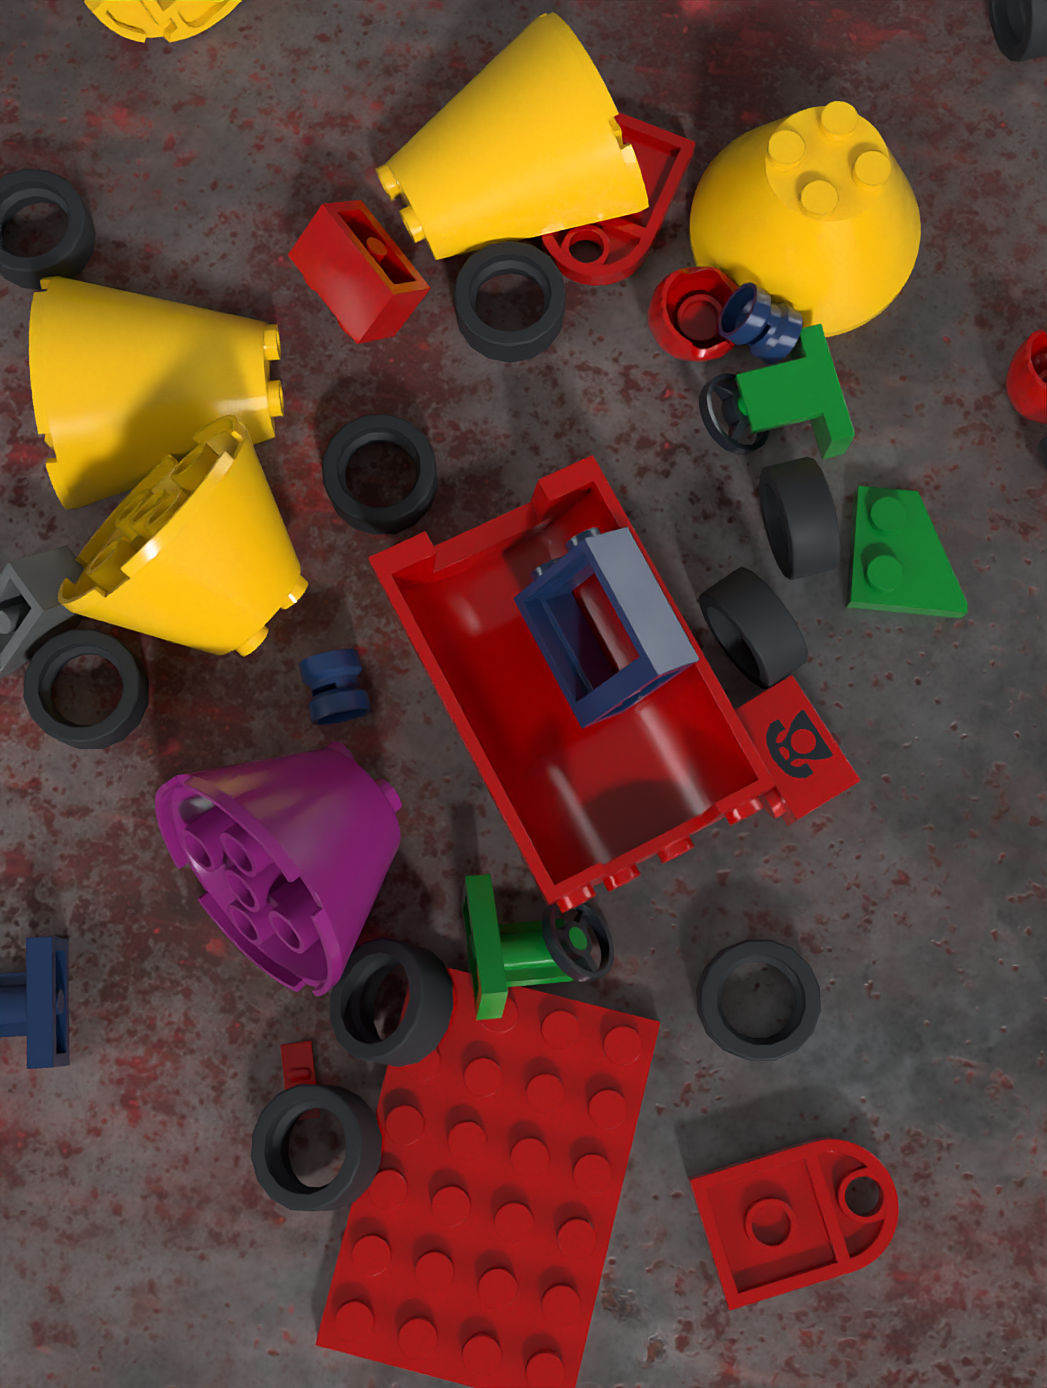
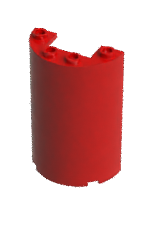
M593 455L538 479L529 503L438 545L433 546L426 531L368 557L369 565L548 906L557 903L561 913H565L595 897L597 894L593 886L603 882L607 891L611 892L641 875L637 864L656 854L662 864L669 862L695 847L690 838L693 834L724 817L729 825L732 826L764 808L758 797L775 787L776 784ZM593 527H598L601 534L628 527L700 660L624 713L581 728L513 598L533 582L530 573L534 569L552 559L562 558L568 553L565 544L577 534ZM594 573L571 591L616 674L640 656Z

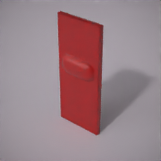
M312 1040L280 1045L285 1090L298 1084H316ZM319 1108L305 1111L298 1120L320 1117Z

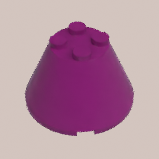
M337 741L331 742L322 749L176 775L162 784L155 795V813L161 835L177 869H181L188 863L206 890L197 900L217 926L255 965L287 988L298 992L307 984L316 987L312 991L315 996H321L334 987L341 978L401 842L400 827L395 813L401 809L402 803L395 789L382 778L373 780L356 763L351 752L342 743Z

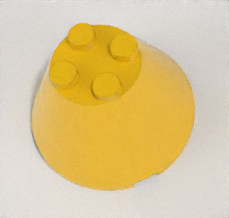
M834 101L826 106L799 111L748 131L729 143L718 153L704 171L693 197L689 218L690 247L696 267L709 266L717 268L733 279L739 287L749 282L759 286L770 294L772 303L783 302L800 312L803 318L802 328L822 324L825 337L839 335L866 324L893 302L912 272L918 255L921 237L919 209L909 181L876 128L858 115L852 105L844 101Z
M229 414L212 421L194 433L192 438L199 444L180 461H177L169 454L113 510L75 559L84 567L77 582L74 584L68 578L62 581L58 591L59 603L72 613L215 655H224L236 650L240 655L247 656L263 642L268 634V628L265 624L280 607L287 609L303 595L308 587V582L300 575L301 566L246 426L235 415Z

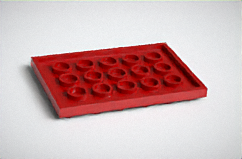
M446 967L452 981L454 1004L448 1030L436 1049L418 1063L401 1067L387 1066L375 1112L382 1135L381 1163L372 1184L351 1205L315 1345L474 1388H575L660 1022L522 986L507 987L508 995L502 1018L476 1020L470 973ZM409 986L407 989L398 1026L400 1025L406 1014L407 1006L410 999Z

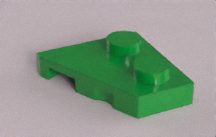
M858 486L855 490L846 607L962 618L967 614L968 603L918 491Z

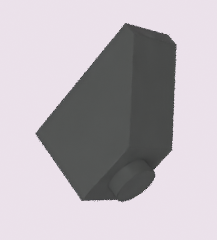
M68 545L9 561L0 574V679L8 676L32 659L34 653L50 638L75 629L84 618L82 615L70 612L58 602V591L62 581L68 578L75 584L84 570L82 565L75 560L76 557Z

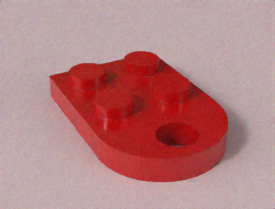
M618 112L619 114L614 116V119L621 128L623 145L627 143L632 144L644 181L649 207L638 213L540 235L539 238L543 252L551 257L562 275L581 284L601 286L622 281L635 273L643 265L651 252L694 154L696 142ZM590 240L599 245L602 255L593 262L583 263L577 261L569 250L578 241Z
M823 1137L807 1140L688 1177L725 1303L729 1310L866 1267L875 1261L888 1247L898 1222V1195L894 1182L885 1166L865 1148L839 1138ZM870 1177L878 1188L879 1197L877 1204L867 1213H853L846 1204V1188L855 1178Z

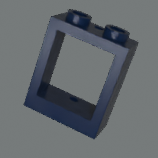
M593 527L577 534L565 544L568 553L562 558L552 559L534 569L530 573L533 582L513 598L581 728L624 713L700 660L628 527L602 534L598 527ZM594 573L640 656L616 674L571 591Z

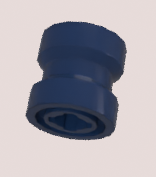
M749 282L736 289L727 300L718 320L719 335L736 345H749L752 355L770 365L785 358L792 350L801 333L803 318L800 312L783 302L772 303L768 292Z
M339 649L310 656L299 663L302 681L310 687L312 693V700L308 704L313 725L342 723L360 718L372 711L368 692L361 688L358 676L362 671V665L358 650Z

